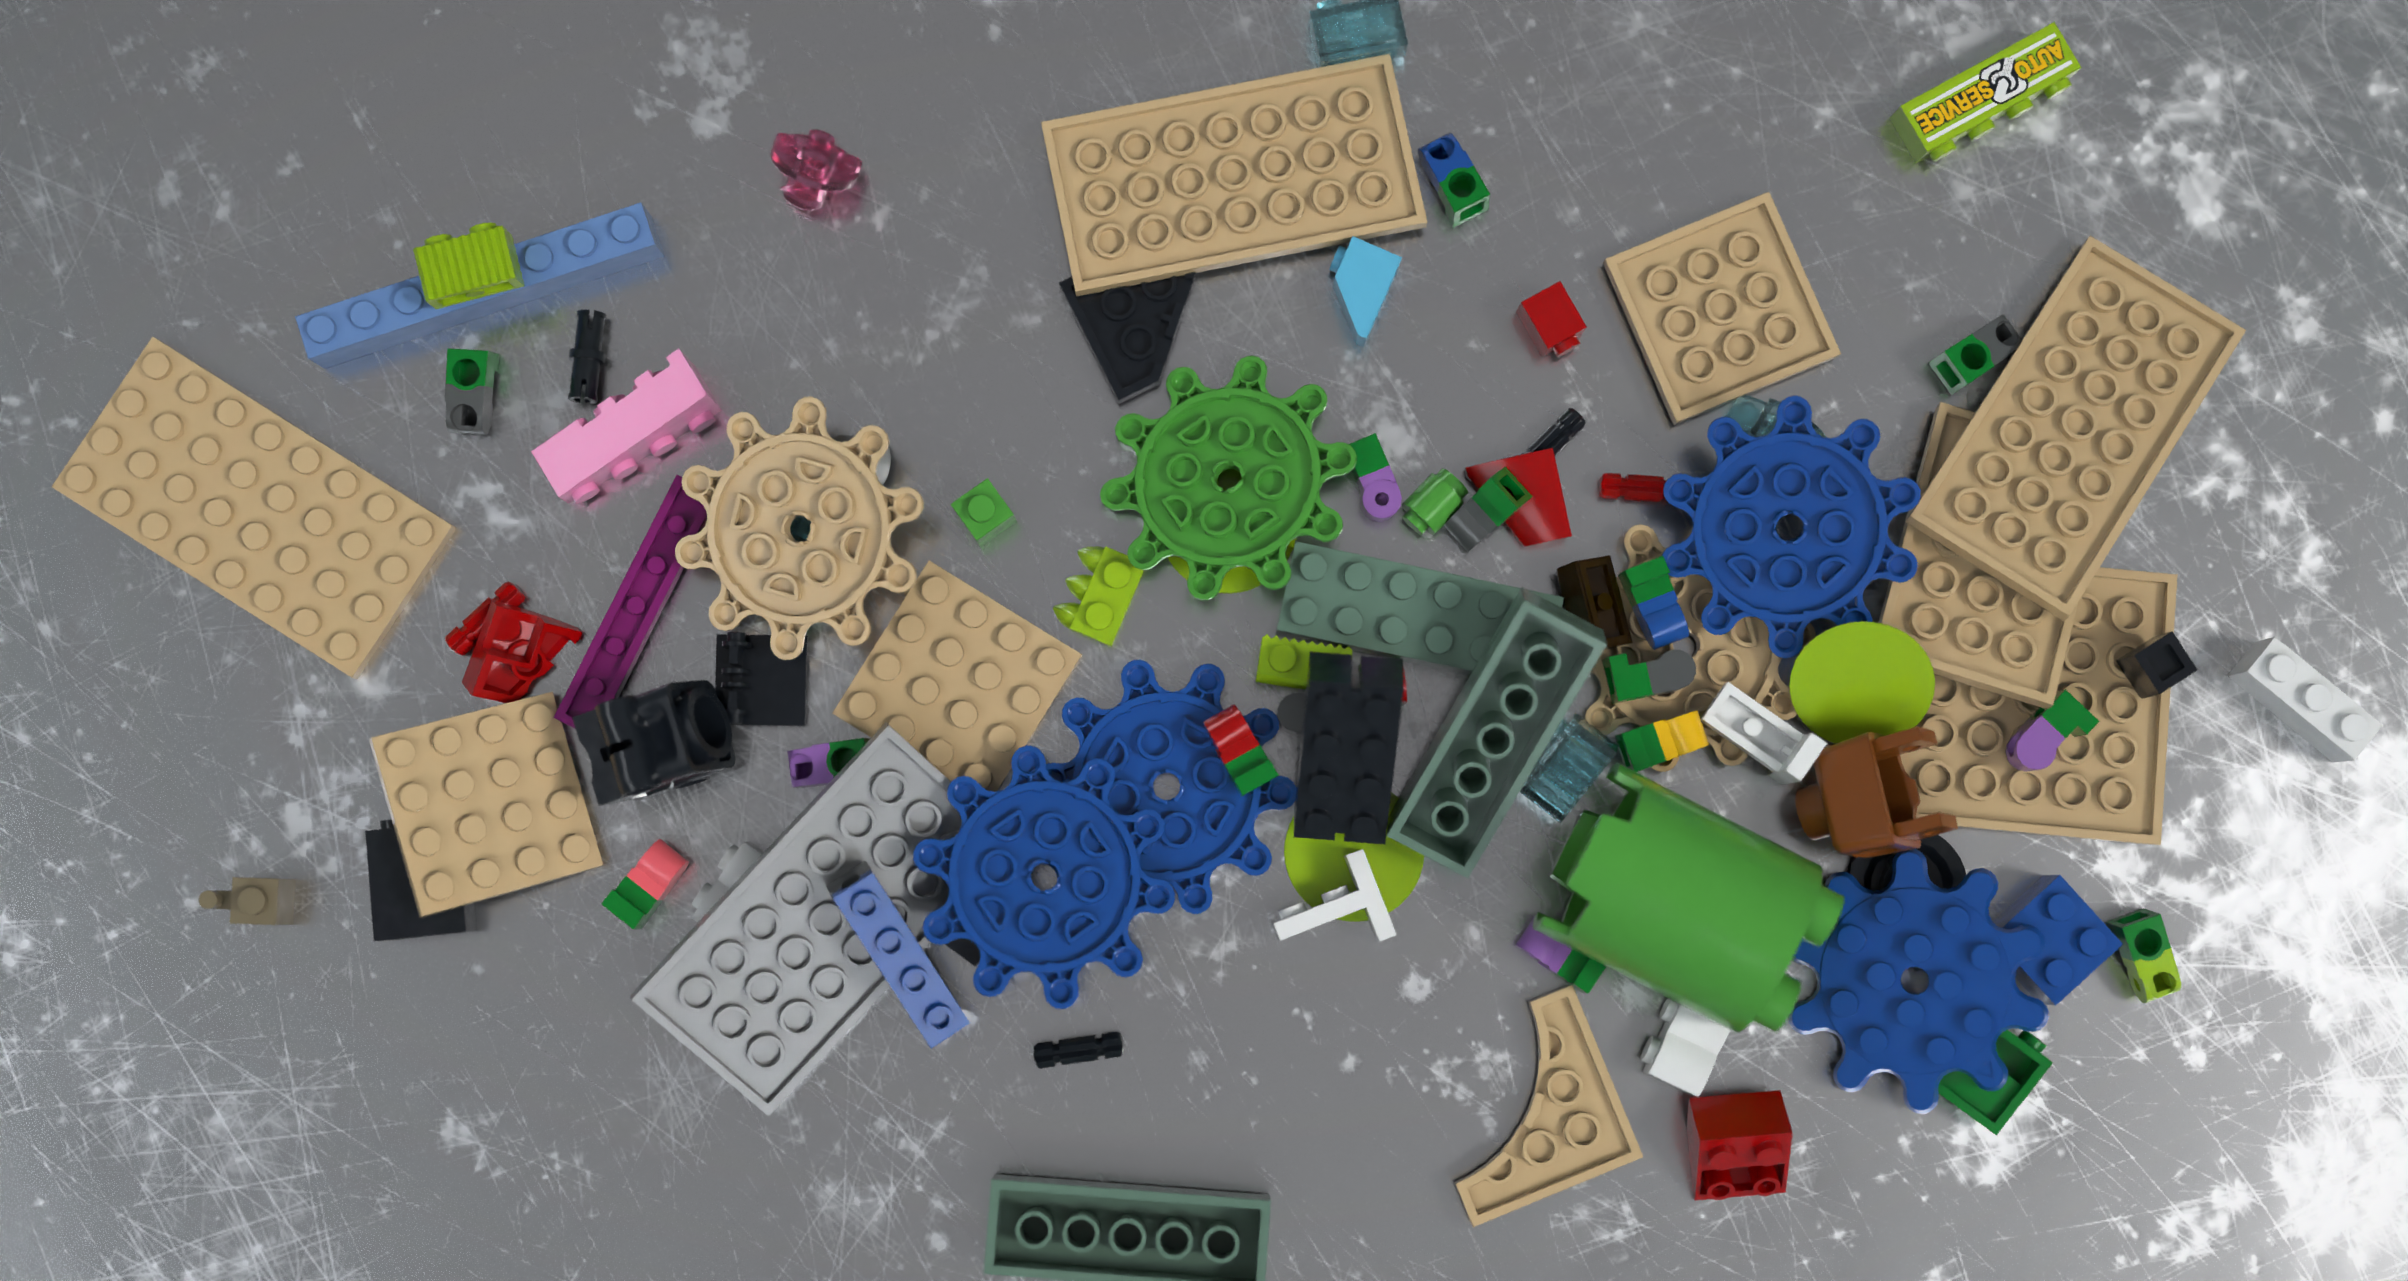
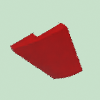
M1553 448L1464 468L1466 477L1469 481L1472 480L1479 489L1490 477L1506 466L1533 496L1505 522L1522 547L1572 536ZM1503 486L1514 498L1512 491L1508 487Z
M492 600L462 684L472 696L502 703L520 700L528 692L531 682L537 677L544 676L554 666L551 660L568 641L571 640L576 644L580 640L582 631L578 627L557 619Z

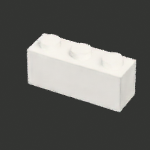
M2277 637L2254 642L2227 675L2333 763L2356 760L2383 726L2382 723Z

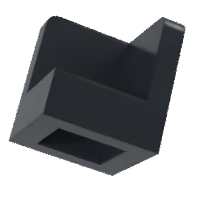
M2173 631L2149 639L2116 660L2142 699L2163 693L2198 670Z

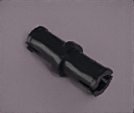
M589 310L577 311L575 346L569 350L568 358L573 362L570 391L568 394V400L580 403L583 385H586L585 404H595L598 400L600 366L605 364L606 354L602 352V343L607 316L600 311L594 310L591 329L588 328Z

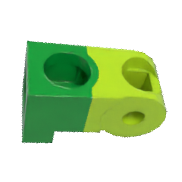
M2143 908L2105 922L2106 926L2123 943L2118 949L2124 966L2127 967L2132 989L2142 1003H2148L2180 991V975L2160 913Z

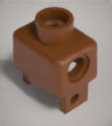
M1919 726L1886 736L1870 731L1823 748L1813 763L1818 783L1797 789L1795 795L1798 818L1807 836L1813 841L1830 836L1832 845L1838 853L1870 858L1917 849L1921 847V839L1958 830L1954 815L1938 812L1916 818L1917 807L1921 802L1916 781L1906 773L1900 755L1937 745L1935 732Z

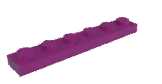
M676 475L553 717L575 728L572 717L594 710L598 704L619 698L684 569L675 557L676 545L683 537L700 532L706 524V509L698 500L689 497L682 488L681 476Z

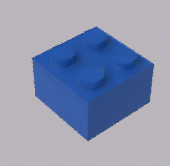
M2043 875L1993 921L1998 927L2004 929H2014L2022 925L2035 926L2044 935L2045 947L2040 956L2022 963L2016 971L2015 978L2033 997L2043 1001L2045 1005L2056 1006L2123 945L2061 875Z

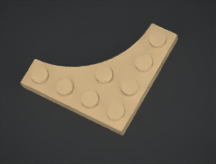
M1571 984L1528 1001L1535 1022L1539 1054L1535 1088L1529 1107L1520 1125L1504 1147L1485 1165L1454 1182L1473 1227L1643 1158L1591 1028Z

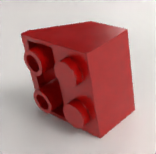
M1781 1090L1689 1098L1686 1130L1692 1190L1695 1201L1786 1193L1793 1132Z

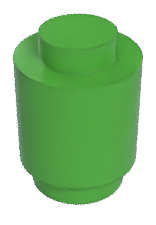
M1442 468L1437 474L1431 473L1402 503V507L1406 511L1402 518L1419 535H1423L1426 531L1435 535L1464 504L1462 499L1468 494V490L1452 473Z

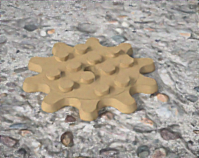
M811 396L803 397L797 401L793 408L792 421L789 428L779 435L767 433L761 427L757 418L748 412L734 414L729 419L726 428L728 438L734 449V456L730 465L719 471L712 470L706 466L695 465L688 468L682 477L683 490L689 497L703 504L707 511V521L700 532L683 537L677 543L675 557L677 562L686 569L710 568L719 576L721 591L709 608L710 622L715 628L728 631L736 628L749 615L762 616L770 625L771 649L778 658L783 660H792L801 654L807 630L818 622L831 625L840 640L847 645L857 646L863 644L871 632L870 622L863 609V602L867 593L877 587L886 588L896 593L907 592L914 586L917 578L916 569L913 564L899 557L891 547V535L898 525L911 522L921 515L924 501L916 489L911 487L888 489L879 482L876 471L880 459L889 448L887 433L879 426L869 425L859 430L855 437L849 441H836L827 432V413L823 402ZM798 516H804L807 520L811 521L810 534L806 541L799 542L795 540L790 531L792 521Z
M1635 525L1628 529L1624 535L1623 543L1629 558L1627 569L1662 556L1666 549L1659 542L1654 530L1647 525ZM1698 574L1680 578L1669 575L1678 598L1677 603L1685 616L1689 634L1697 643L1696 652L1692 656L1696 664L1694 680L1688 686L1674 692L1612 704L1602 662L1603 659L1626 653L1629 665L1653 661L1659 655L1674 650L1673 643L1656 650L1650 647L1620 579L1616 577L1633 643L1603 650L1591 671L1599 680L1601 691L1596 702L1585 713V725L1590 732L1599 736L1608 735L1624 723H1633L1642 727L1696 710L1701 718L1726 682L1731 683L1782 720H1789L1797 715L1791 701L1790 687L1781 680L1778 673L1779 664L1783 658L1773 654L1769 648L1767 625L1761 619L1749 616L1739 620L1726 634L1713 635L1703 627L1701 614L1711 600L1712 586L1705 577ZM1811 623L1805 627L1803 645L1799 652L1816 637L1815 629ZM1702 723L1707 740L1721 763L1728 766H1736L1746 760L1748 754ZM1679 756L1650 768L1657 772L1669 771L1677 765Z

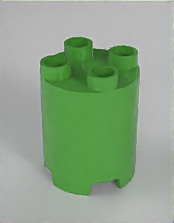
M1619 763L1614 764L1609 769L1606 778L1627 792L1612 816L1604 813L1600 815L1585 809L1582 811L1550 875L1553 880L1572 892L1562 921L1537 912L1533 920V929L1733 1032H1741L1752 1021L1777 1032L1791 1014L1801 990V981L1785 972L1802 939L1817 947H1820L1826 941L1840 916L1844 905V896L1821 885L1823 871L1820 865Z

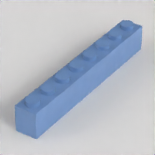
M640 202L514 244L522 278L525 283L524 287L434 309L426 302L420 276H416L295 316L307 357L312 362L327 369L663 258L665 255L652 216Z

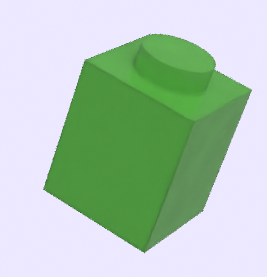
M988 478L951 503L955 513L980 547H983L1017 523L1013 512Z

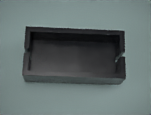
M1310 652L1296 801L1294 805V837L1335 841V833H1342L1346 842L1385 845L1404 692L1403 659L1361 656L1360 688L1352 687V655Z

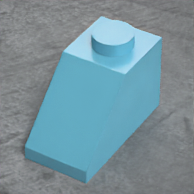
M1353 236L1348 248L1338 247L1329 270L1336 273L1333 289L1356 345L1364 348L1399 269L1402 257Z

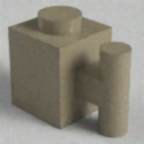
M232 877V891L206 890L200 894L199 904L205 909H230L229 924L293 925L296 879Z

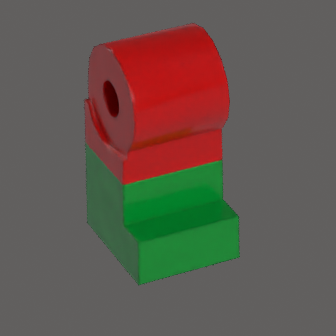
M1235 704L1203 721V725L1216 747L1215 751L1241 797L1279 776Z

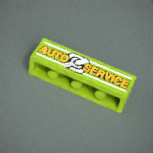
M2053 22L1906 102L1889 119L1915 163L1929 156L1933 162H1936L1957 149L1956 141L1967 135L1971 141H1974L1995 128L1993 121L2007 115L2009 120H2013L2034 107L2031 100L2042 94H2045L2047 99H2051L2072 86L2069 79L2082 67L2057 25Z

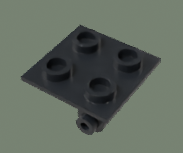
M727 632V635L717 634L715 691L727 712L730 725L805 726L807 635H805L801 654L792 660H783L778 658L771 649V635H746L743 632Z

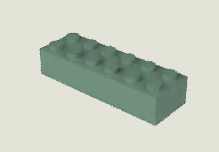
M1295 541L1290 562L1291 578L1285 586L1275 635L1286 636L1291 639L1295 638L1301 641L1304 639L1306 642L1314 641L1315 644L1322 642L1325 646L1331 643L1334 648L1338 645H1341L1343 649L1350 646L1353 652L1383 658L1403 659V662L1470 676L1521 588ZM1529 590L1562 608L1564 597Z
M1521 587L1389 814L1387 836L1469 878L1605 649L1607 642L1604 631Z
M995 1174L991 1179L983 1274L1066 1281H1265L1271 1198L1270 1195Z

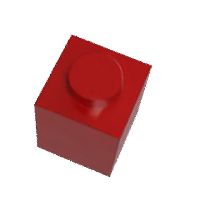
M1561 281L1522 301L1516 311L1542 357L1553 351L1557 357H1560L1575 349L1581 344L1578 338L1581 337L1587 328Z

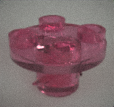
M817 129L810 130L808 135L777 134L770 153L774 165L788 176L785 185L779 187L783 190L784 198L792 206L805 211L821 209L825 200H830V191H845L853 188L858 180L863 165L862 161L835 145V139L832 135Z

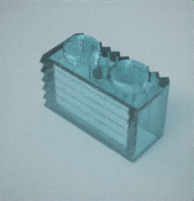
M1326 0L1318 3L1316 10L1309 11L1308 24L1318 68L1390 54L1391 59L1401 58L1406 55L1408 40L1398 0H1359L1347 4H1342L1341 0Z
M1574 713L1568 722L1562 719L1549 741L1550 745L1542 753L1520 790L1521 794L1559 823L1574 808L1618 751V745L1603 735L1601 731L1597 730L1577 713Z

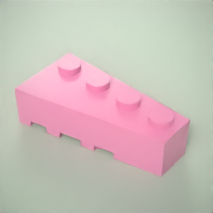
M679 348L666 357L670 366L663 371L652 373L651 370H647L633 380L635 385L630 394L627 396L620 394L608 397L598 404V407L593 411L594 419L589 422L586 418L575 420L531 451L560 499L568 504L572 501H575L576 504L585 502L600 491L598 486L612 477L615 480L627 477L637 470L638 461L650 454L657 457L670 451L677 445L676 438L690 430L692 433H698L716 421L714 415L722 411L721 407L695 365Z

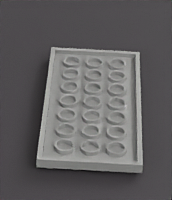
M886 722L630 995L631 1000L769 1117L890 987L833 900L826 886L866 861L924 950L930 941L924 936L923 922L927 915L941 908L946 903L949 897V889L947 883L941 877L922 872L915 866L913 852L915 847L925 839L949 840L960 831L962 825L961 817L958 811L950 804L947 797V790L951 781Z

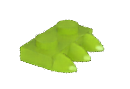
M1099 546L1085 547L1078 550L1077 554L1083 565L1094 573L1093 576L1078 574L1065 579L1070 592L1081 601V604L1062 603L1054 606L1053 611L1058 620L1069 630L1112 648L1145 570L1135 568L1130 563L1128 555L1107 546L1105 548Z

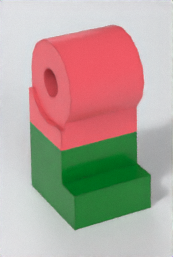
M659 839L645 852L636 867L629 871L617 888L612 889L601 904L633 930L643 929L683 875L689 861L663 840Z

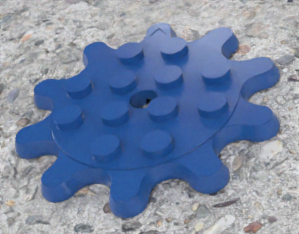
M1795 395L1788 396L1780 402L1776 412L1775 426L1765 436L1754 437L1748 435L1733 418L1719 417L1715 419L1707 430V438L1717 455V464L1714 470L1703 477H1693L1683 473L1674 474L1666 480L1663 488L1664 497L1667 502L1674 507L1686 511L1693 522L1692 532L1689 537L1680 543L1667 547L1662 554L1670 571L1668 575L1680 578L1698 574L1705 577L1712 586L1711 600L1701 614L1703 627L1713 635H1723L1728 633L1742 618L1749 616L1757 617L1767 625L1769 648L1773 654L1781 658H1791L1799 653L1803 645L1805 627L1815 619L1826 618L1833 621L1837 626L1851 622H1872L1871 613L1863 601V592L1866 586L1871 581L1879 578L1888 579L1893 582H1906L1914 577L1918 567L1917 559L1911 551L1892 543L1888 535V527L1893 517L1916 507L1921 498V490L1918 484L1910 478L1900 477L1893 480H1880L1871 473L1869 457L1880 441L1878 426L1868 419H1858L1849 424L1839 436L1833 438L1822 437L1813 429L1810 404L1804 398ZM1793 514L1801 519L1802 531L1794 539H1783L1777 534V522L1781 517Z
M1133 660L1127 663L1122 670L1121 681L1124 688V696L1116 707L1100 709L1087 699L1078 697L1070 699L1062 709L1063 722L1078 737L1080 744L1079 752L1069 762L1048 763L1046 768L1054 780L1070 782L1079 776L1082 768L1088 761L1098 758L1108 761L1115 770V780L1108 795L1109 804L1112 809L1118 814L1125 816L1133 815L1145 809L1154 810L1160 814L1164 821V833L1161 838L1147 845L1142 850L1140 855L1142 871L1153 879H1161L1168 882L1177 892L1181 907L1189 913L1200 914L1211 905L1210 876L1218 866L1233 864L1238 866L1243 872L1254 876L1261 875L1269 869L1272 855L1268 847L1259 841L1255 835V820L1259 814L1266 810H1283L1292 806L1296 801L1297 787L1288 777L1278 776L1246 795L1240 796L1203 725V721L1224 710L1220 703V696L1224 688L1225 678L1219 667L1213 664L1200 665L1193 672L1190 682L1185 688L1180 691L1170 692L1159 686L1150 664L1143 660ZM1258 708L1243 716L1261 747L1275 737L1279 730L1277 715L1267 708ZM1162 774L1174 775L1180 783L1178 795L1171 800H1163L1154 792V782Z
M1023 746L1015 751L1011 759L1012 780L1005 789L997 792L988 791L975 779L968 776L957 777L948 786V801L961 817L962 825L960 831L949 840L925 839L915 847L913 852L915 866L922 872L941 877L947 883L949 889V897L946 903L941 908L927 915L922 929L927 940L936 945H944L960 938L968 939L975 943L979 949L980 961L973 975V985L981 995L995 997L1004 991L1009 980L1014 975L1020 972H1029L1040 979L1047 1003L1056 1009H1066L1071 1007L1079 996L1078 973L1087 963H1103L1114 974L1124 978L1133 976L1142 967V953L1131 941L1128 934L1129 923L1139 913H1165L1173 906L1175 901L1173 887L1164 880L1153 879L1147 876L1140 866L1142 850L1147 845L1161 838L1165 825L1163 818L1154 810L1145 809L1133 815L1125 816L1118 814L1112 809L1109 804L1108 795L1115 780V770L1108 761L1100 758L1092 759L1084 765L1076 779L1070 782H1059L1049 775L1044 754L1034 746ZM1048 865L1055 870L1057 881L1053 888L1042 891L1033 884L1031 872L1036 866Z
M1912 849L1896 853L1892 862V879L1881 890L1873 891L1864 888L1853 875L1847 872H1836L1826 880L1825 887L1844 896V905L1832 932L1820 947L1803 939L1801 940L1792 961L1811 968L1816 974L1818 983L1817 989L1811 997L1795 1004L1788 1019L1792 1029L1797 1033L1807 1035L1818 1031H1828L1834 1033L1840 1039L1843 1052L1833 1070L1834 1081L1840 1089L1846 1092L1858 1091L1866 1085L1869 1078L1874 1074L1889 1072L1901 1081L1903 1098L1908 1109L1914 1113L1925 1114L1932 1111L1938 1104L1940 1080L1950 1072L1959 1071L1966 1073L1973 1079L1976 1085L1986 1091H1996L2002 1088L2008 1079V1069L1996 1051L1998 1036L2008 1029H2021L2026 1032L2039 1031L2046 1026L2049 1020V1011L2043 1001L2022 993L2015 981L2018 967L2025 961L2040 956L2045 947L2044 935L2038 928L2031 925L2004 929L1993 923L1989 916V906L1998 891L1996 876L1990 870L1976 868L1968 872L1962 882L1956 887L1950 889L1940 888L1929 878L1926 857L1919 850ZM1910 967L1923 969L1929 977L1927 989L1920 994H1912L1905 990L1902 985V974Z

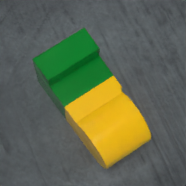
M1697 710L1615 735L1624 766L1635 772L1709 745Z

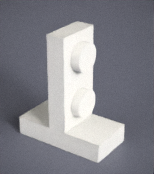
M1729 682L1722 686L1700 718L1701 722L1768 768L1770 772L1767 775L1781 785L1801 781L1827 744L1812 732L1805 735Z
M1363 849L1344 856L1357 890L1349 893L1347 885L1321 894L1324 903L1307 909L1303 901L1278 911L1281 920L1274 922L1273 926L1280 941L1363 908L1377 941L1380 942L1397 935Z

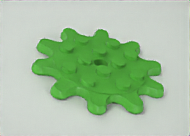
M1256 356L1241 358L1236 363L1230 382L1225 387L1219 389L1205 387L1200 382L1196 372L1189 367H1179L1170 372L1166 380V387L1171 396V406L1164 416L1157 419H1148L1139 414L1131 413L1124 415L1117 422L1115 434L1121 443L1135 451L1137 464L1130 474L1107 481L1100 493L1101 501L1106 508L1112 511L1134 510L1143 518V531L1131 543L1127 552L1132 566L1140 570H1148L1168 557L1177 556L1183 558L1189 565L1187 581L1189 592L1194 598L1201 601L1214 598L1221 589L1225 574L1239 566L1252 569L1263 587L1271 590L1281 589L1287 585L1291 578V568L1286 559L1285 552L1292 540L1301 536H1311L1316 540L1328 542L1336 539L1343 529V520L1340 514L1334 509L1327 507L1321 501L1320 489L1327 480L1346 475L1352 471L1356 465L1357 456L1355 450L1347 443H1322L1313 436V422L1327 406L1326 392L1318 385L1308 384L1299 388L1293 395L1287 398L1273 397L1266 389V364L1261 358ZM1227 469L1239 471L1242 480H1239L1234 487L1227 488V491L1217 485V479L1223 471Z

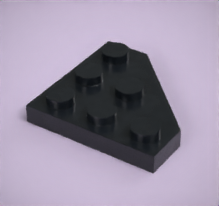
M1196 272L1147 283L1142 282L1132 286L1107 289L1102 292L1076 296L1072 276L1059 282L1060 289L1119 404L1159 385L1197 274Z

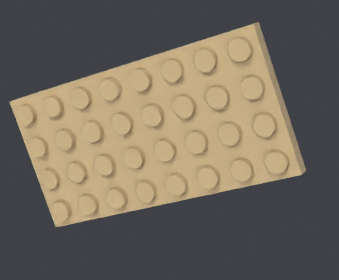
M1390 54L1041 122L1076 296L1102 292L1122 286L1137 285L1142 282L1147 283L1167 279L1172 276H1183L1192 272L1198 273L1350 243L1353 236L1365 240L1425 228L1427 226L1426 213Z
M2089 236L1905 522L2063 621L2066 620L2076 607L2246 330L2094 237Z
M155 337L150 339L52 485V488L354 679L359 678L457 529L452 524Z

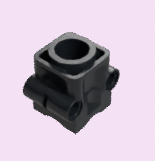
M707 680L671 682L637 696H623L603 702L595 706L594 710L572 717L578 739L590 758L592 786L598 806L629 800L650 799L672 790L710 779L709 775L735 765L736 758L732 746L730 720L723 704L717 697L713 685Z

